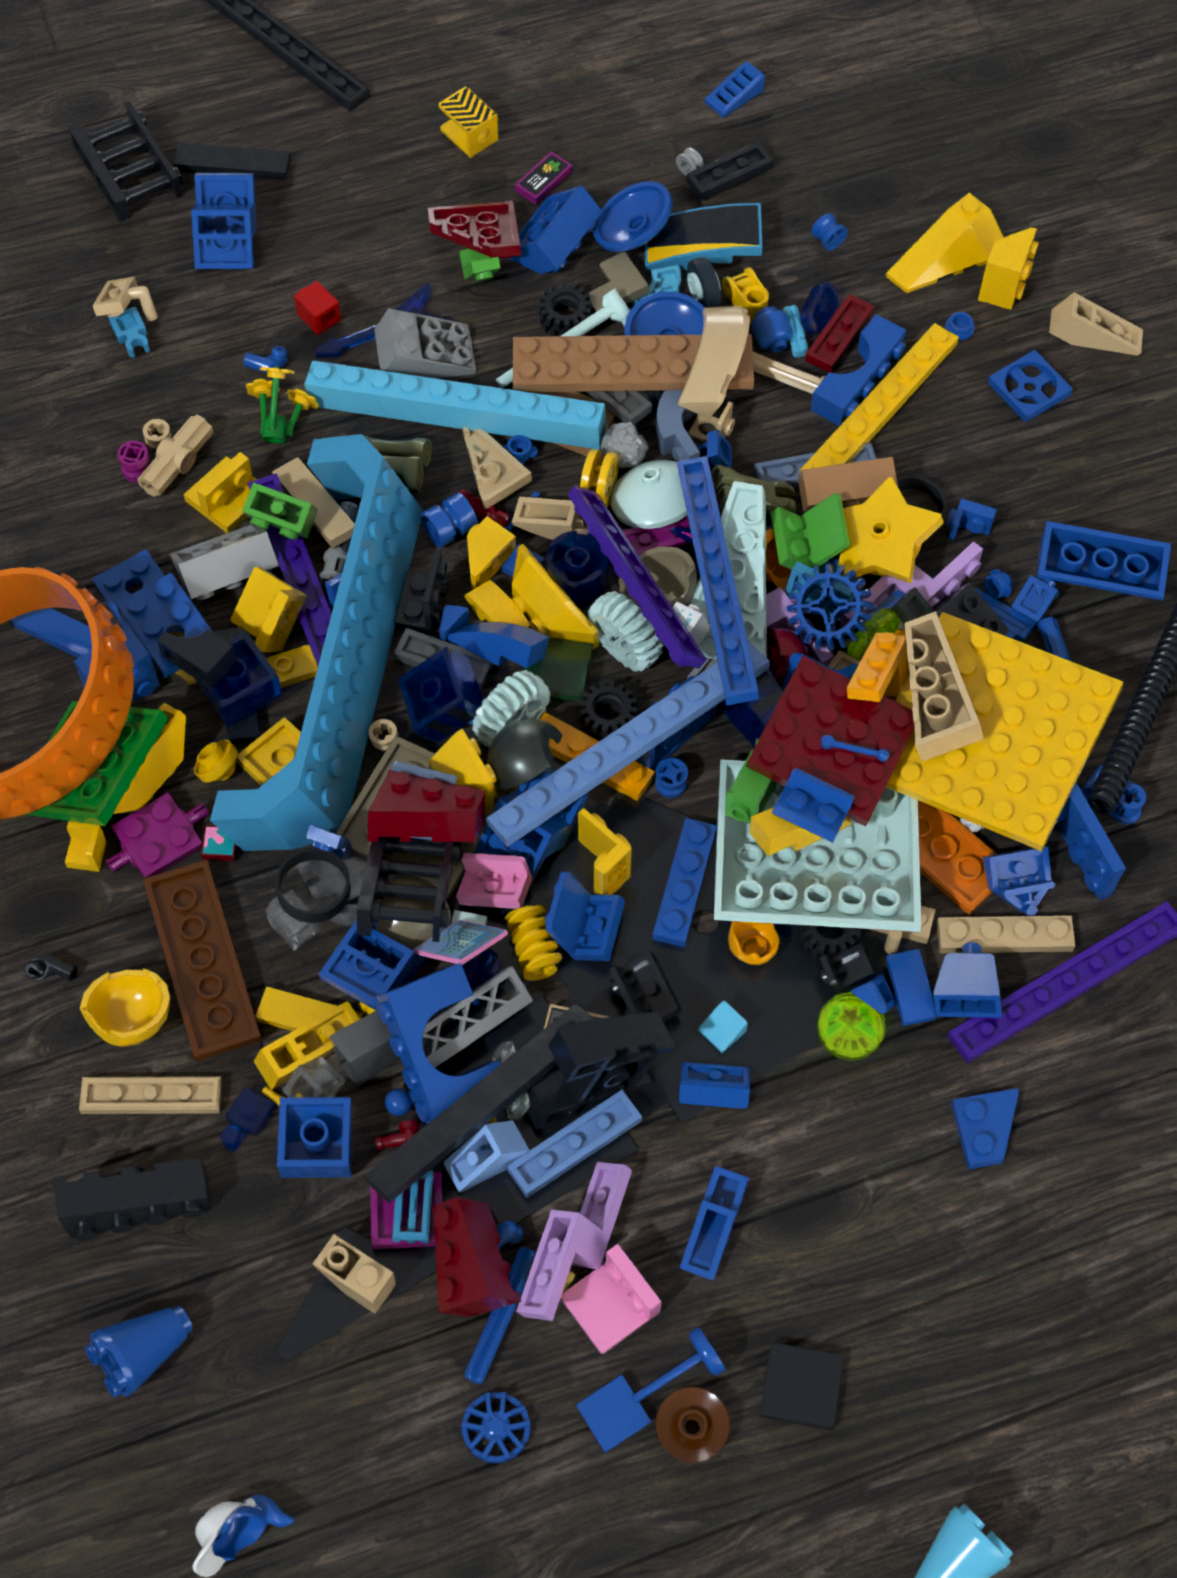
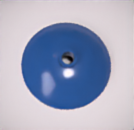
M649 181L631 185L615 194L601 208L603 212L596 219L597 224L593 228V233L598 244L608 251L624 252L639 248L648 243L664 228L669 219L673 204L669 191L662 184Z
M667 291L651 294L641 299L630 310L625 321L624 336L702 335L704 325L702 312L704 306L694 298L679 292Z

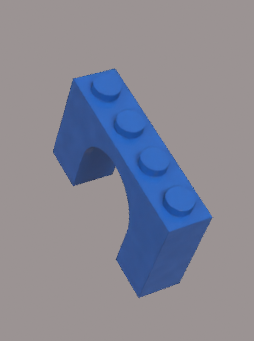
M461 963L447 966L376 996L379 1003L376 1006L381 1021L388 1025L391 1033L389 1038L391 1048L394 1054L401 1058L404 1066L402 1071L403 1079L407 1087L413 1089L417 1099L415 1103L416 1112L421 1121L426 1122V1124L500 1065L499 1060L486 1062L459 1075L449 1076L436 1070L424 1053L423 1031L431 1016L442 1008L473 996Z

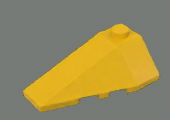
M968 193L951 206L893 265L886 273V277L905 293H909L936 283L938 278L953 273L955 276L963 273V269L975 264L978 267L985 265L994 242L1004 238L991 209Z

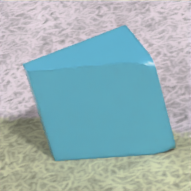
M722 1001L698 1028V1031L721 1053H724L746 1032L748 1023L726 1001Z

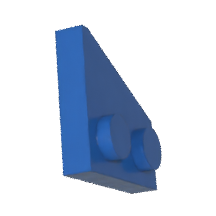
M1018 1089L952 1100L951 1107L968 1169L1002 1164L1018 1099Z

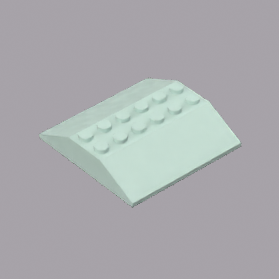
M720 760L714 920L921 932L917 799L885 787L866 827L851 820V825L840 830L833 843L823 838L797 851L789 846L767 856L750 835L749 823L737 821L725 815L726 793L731 789L745 761ZM777 784L763 811L774 808L785 786Z

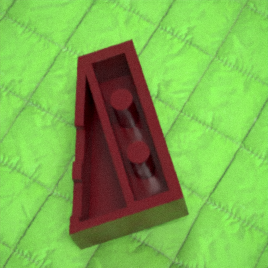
M389 770L368 810V842H378V837H400V842H411V837H432V842H475L484 822L485 791Z
M456 1197L434 1205L433 1217L439 1313L473 1317L521 1302L518 1291L512 1290L507 1275L511 1272L509 1263L502 1260L498 1248L501 1239L489 1203Z

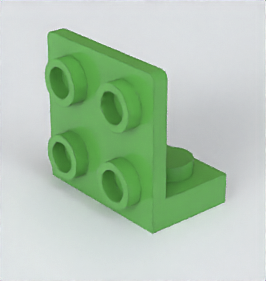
M833 493L801 516L781 507L770 512L779 564L791 570L797 561L810 568L819 567L850 546L841 495Z

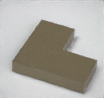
M624 251L599 264L608 283L589 292L590 300H592V309L596 313L603 308L602 297L615 288L626 304L649 293L650 289Z

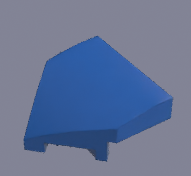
M1044 846L1042 851L1031 847L983 856L989 890L1024 915L1035 916L1038 911L1036 907L1048 889H1053L1056 885L1051 881L1048 846Z

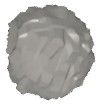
M631 422L612 424L609 429H606L600 445L603 459L607 452L616 453L618 455L619 468L622 469L639 465L646 457L645 452L649 449L647 442L642 435H638L636 427Z

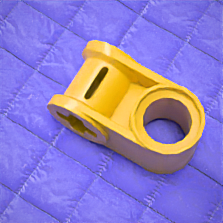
M750 267L734 277L726 276L722 278V288L727 299L734 306H742L748 309L747 315L750 316L751 324L755 319V314L768 307L769 293L767 289L762 285L756 273Z

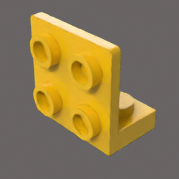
M254 567L231 617V622L239 627H243V630L255 636L257 639L253 647L261 652L282 651L307 595L263 568Z
M582 808L578 812V840L598 857L594 862V895H613L631 878V845L624 836L618 833L615 835L610 831L599 815L596 813L590 814L586 809Z

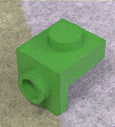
M464 249L459 252L465 280L476 278V282L489 280L501 268L498 257L490 258L472 249Z

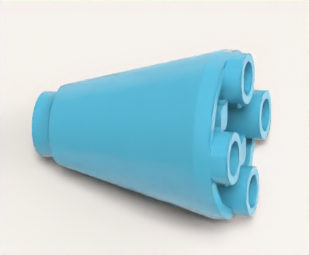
M963 1504L960 1508L955 1506L950 1511L914 1578H990L1011 1563L1009 1558L1014 1553L992 1531L986 1536L981 1531L986 1525Z

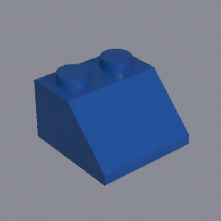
M351 1097L280 1098L277 1169L281 1178L352 1177Z

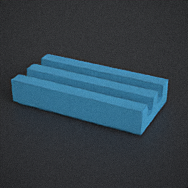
M429 1170L420 1178L425 1179L422 1231L415 1232L418 1179L411 1185L408 1232L401 1231L404 1192L395 1198L393 1242L400 1243L401 1240L407 1241V1243H415V1241H421L422 1243L429 1244L433 1189L432 1170Z

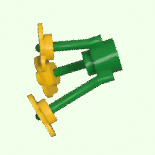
M279 366L274 368L260 367V370L267 371V377L273 378V380L256 379L253 383L246 384L247 394L260 399V434H262V440L269 443L283 444L286 441V437L291 438L293 436L294 426L301 410H308L309 407L318 409L319 404L316 402V398L302 390L288 389V398L296 407L287 424L284 416L276 415L278 392L280 391L279 379H285L286 373L294 374L295 371L280 369ZM271 397L270 414L267 417L266 398Z

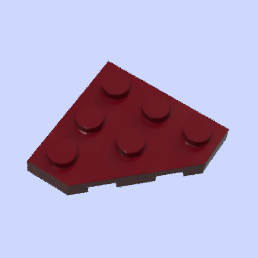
M513 201L428 207L431 233L491 258L507 259L512 256L521 255Z

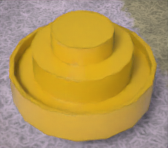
M226 739L208 744L197 756L194 774L205 783L228 779L235 771L238 755L237 748Z

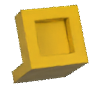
M69 821L67 831L71 840L65 859L67 868L100 872L107 844L101 826Z

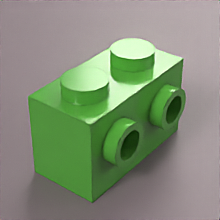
M253 482L242 512L249 518H252L251 524L266 530L271 525L280 529V535L297 540L298 536L308 538L318 509L309 502Z

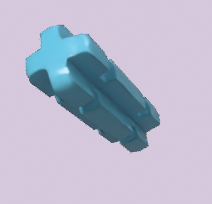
M796 305L786 306L783 308V311L787 313L793 329V337L789 341L792 346V354L795 358L805 357L808 345L805 340L802 321L799 317V309Z

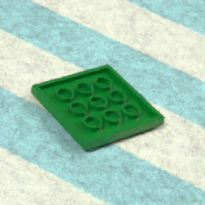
M72 701L48 742L59 732L78 703L77 701ZM130 707L127 720L117 742L97 770L79 787H76L63 798L24 815L106 826L123 795L129 789L130 783L140 766L144 763L151 747L160 736L169 717L162 710Z

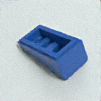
M746 61L705 98V103L724 118L764 91L765 76ZM720 98H723V99L726 100L728 103H727V104L723 103V102L720 100Z

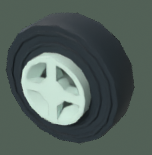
M705 257L689 261L687 264V281L692 297L701 303L704 308L718 307L721 303L720 282L711 263Z

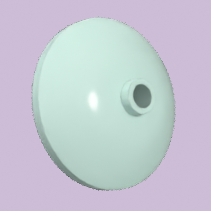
M671 460L648 461L624 473L615 483L610 496L611 508L616 518L628 526L641 529L664 527L684 518L687 512L677 462Z

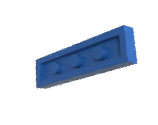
M685 818L653 931V940L685 947L715 839L716 825Z

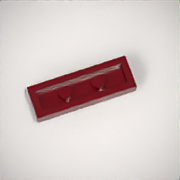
M848 294L807 351L805 361L831 373L873 315L874 306Z

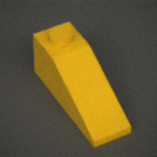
M346 1001L260 1049L253 1062L270 1089L273 1090L333 1053L334 1049L330 1036L360 1019L349 1001Z

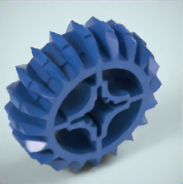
M829 563L825 566V573L821 574L819 567L815 566L813 567L815 577L810 578L808 573L804 572L802 577L806 583L802 585L797 581L794 582L793 586L800 591L799 594H788V598L796 602V604L788 605L786 610L789 613H797V615L789 618L788 621L791 625L801 623L794 632L800 636L807 631L803 640L806 644L811 643L816 638L815 647L817 649H821L824 641H827L828 649L833 651L835 648L834 641L839 640L841 647L846 648L845 637L850 636L853 642L858 641V637L853 632L856 628L862 633L867 631V628L860 622L861 620H872V616L865 613L864 610L874 608V604L870 601H863V599L870 597L872 593L870 589L859 591L866 582L861 578L853 583L856 577L854 570L849 571L844 576L845 567L839 565L835 574L833 573L832 565ZM834 583L848 587L854 593L856 601H848L847 599L836 597ZM824 584L822 596L818 600L806 603L809 594L816 587ZM831 597L838 608L834 610L833 614H830L829 618L828 613L825 609H822V606L824 604L827 605L826 601L830 600ZM855 611L851 621L845 627L836 631L838 618L842 614ZM805 613L821 615L824 618L826 632L811 627L806 620Z

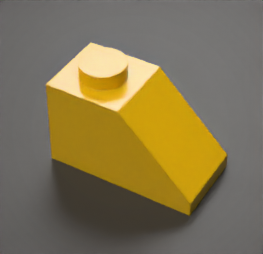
M488 516L480 524L473 525L467 534L472 590L490 580L516 549V536Z

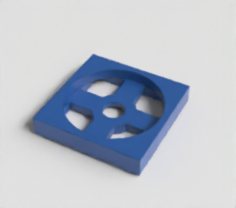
M1036 350L1031 351L989 376L988 384L1025 423L1069 397L1073 390ZM1028 365L1035 366L1041 374L1034 378L1028 377L1022 369ZM1011 377L1018 384V387L1011 392H1008L1005 385V379ZM1031 383L1035 386V390L1028 391L1024 388V385ZM1052 383L1056 388V392L1049 399L1041 389L1045 385ZM1024 398L1032 399L1036 404H1028L1020 400Z

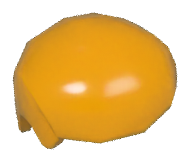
M732 921L728 935L729 948L734 956L751 965H761L769 962L776 955L780 940L773 923Z

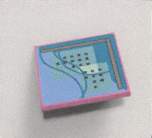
M458 920L448 926V929H444L441 932L440 942H433V937L414 948L413 951L416 955L455 964L461 963L463 965L507 936L508 931Z

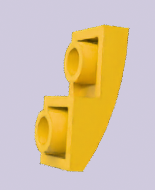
M491 580L486 581L464 596L481 622L487 620L488 622L516 624L526 628L531 626L515 603Z

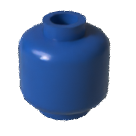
M771 306L755 314V319L751 323V329L758 347L762 350H770L771 353H778L788 347L787 343L793 337V329L787 313L777 309L775 306Z

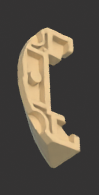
M742 306L707 307L703 309L704 325L702 337L688 380L679 398V406L708 419L721 406L726 396L728 385L735 376L745 348L750 325V316L747 315L748 309Z

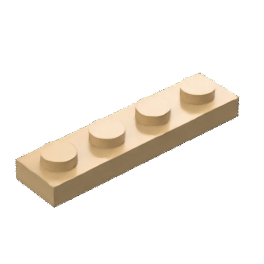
M1072 916L938 917L937 920L939 954L962 953V946L969 942L979 944L982 947V953L1073 952L1075 948Z

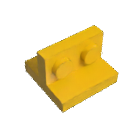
M241 452L232 459L226 456L184 493L185 501L226 533L233 531L248 518L242 512L250 492L248 482L257 480L252 476L249 458Z

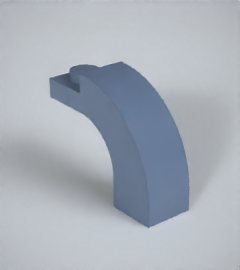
M665 390L657 408L656 440L662 456L672 453L675 462L699 458L700 451L683 426L690 417L697 413L678 405L683 390Z

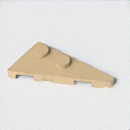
M463 427L462 432L485 510L532 481L531 472L485 430L475 429V431H472L469 428Z

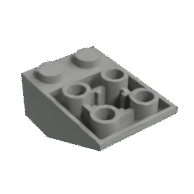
M388 308L374 330L381 371L435 379L475 374L476 372L468 324Z

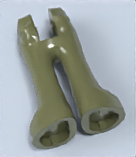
M364 436L384 457L395 473L403 476L409 489L416 491L421 489L424 477L423 466L427 467L431 459L432 444L430 439L415 438L401 441Z
M716 465L712 469L711 476L720 518L733 481L763 486L767 515H770V512L778 507L796 514L797 503L792 499L795 496L793 486L785 481H769L749 477L722 465Z

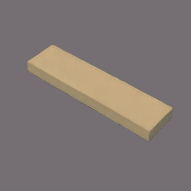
M298 457L272 471V474L277 473L283 490L289 496L309 502L318 509L313 526L332 548L352 537L355 523Z
M221 1076L82 1077L79 1111L81 1114L220 1113L222 1079Z

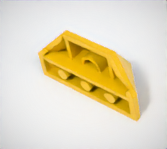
M524 544L520 545L517 551L512 581L513 598L511 600L528 617L532 629L549 636L548 642L550 644L589 649L598 647L599 630L575 605L530 553L528 548Z
M166 703L158 707V710H162L169 718L160 736L147 754L144 763L140 766L130 783L129 789L120 800L114 814L135 811L144 807L183 761L186 716L181 711Z

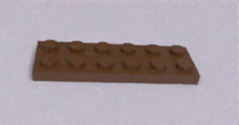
M208 860L144 878V886L195 1061L197 1062L262 1041Z

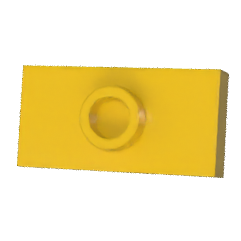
M309 644L249 663L259 695L314 678L318 669Z

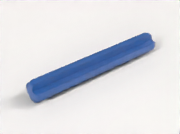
M525 1247L519 1249L510 1269L511 1272L508 1274L512 1290L518 1291L519 1297H521L536 1255V1252ZM518 1303L492 1310L465 1371V1378L476 1384L483 1383Z

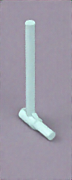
M615 288L602 297V309L561 336H582L609 317L611 320L621 321L625 327V321L630 309ZM513 368L496 378L500 388H505L513 382Z

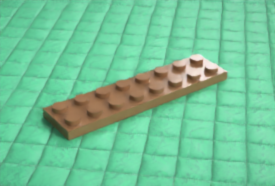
M751 334L747 336L739 366L727 390L754 388ZM702 335L513 337V390L523 392L683 390L694 364Z

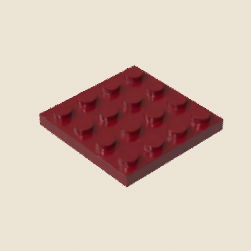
M802 656L746 767L783 786L786 785L794 768L829 783L855 797L846 817L866 827L915 728L913 710L885 696L882 697L880 702L847 698V686L851 679ZM830 735L835 741L874 750L885 748L888 750L890 757L888 760L881 762L877 757L832 747L826 750L821 747L820 742L823 736Z

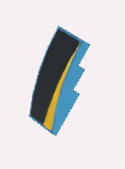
M761 203L717 205L670 214L664 228L645 244V270L679 264L681 271H687L688 262L700 257L707 258L710 263H732L733 256H762Z

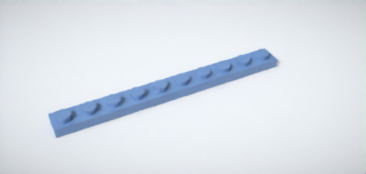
M748 641L755 678L770 669V661ZM718 662L486 818L488 826L507 847L723 701L725 695Z

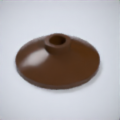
M697 1387L679 1389L670 1394L658 1410L656 1417L658 1439L662 1447L671 1456L680 1461L699 1463L713 1458L722 1450L729 1436L730 1420L724 1404L716 1395L705 1389ZM689 1422H695L699 1426V1431L695 1434H690L686 1431L685 1425Z

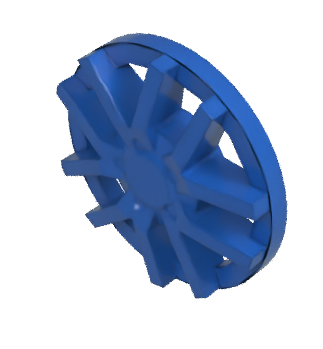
M488 1392L475 1399L467 1407L461 1425L462 1437L468 1450L478 1459L488 1463H503L519 1455L529 1440L531 1430L530 1418L526 1408L518 1399L506 1394V1392ZM491 1399H501L500 1411L492 1412ZM486 1401L487 1413L475 1409ZM506 1401L512 1403L517 1408L505 1413ZM520 1413L522 1414L524 1422L510 1424V1418ZM470 1415L483 1419L481 1425L468 1423ZM524 1428V1436L519 1441L512 1432ZM467 1429L480 1432L472 1443ZM485 1438L489 1441V1444L484 1453H482L476 1447ZM507 1438L517 1446L510 1453L503 1444V1441ZM495 1444H497L504 1455L490 1456L489 1454Z

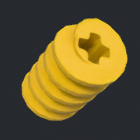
M543 905L517 908L509 912L505 917L508 921L507 928L512 933L511 940L516 945L515 952L519 956V964L523 968V977L531 981L545 979L555 974L557 971L555 965L562 960L560 953H552L558 948V943L556 941H548L552 936L545 929L546 917H541L546 913V907Z

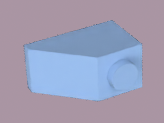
M513 1120L485 1124L443 1163L458 1192H464L507 1170V1165L527 1153L529 1149Z

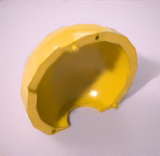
M147 969L123 970L111 974L107 972L94 980L84 992L80 1010L89 1026L104 1041L119 1047L139 1045L153 1037L167 1020L170 995L167 984L160 976Z

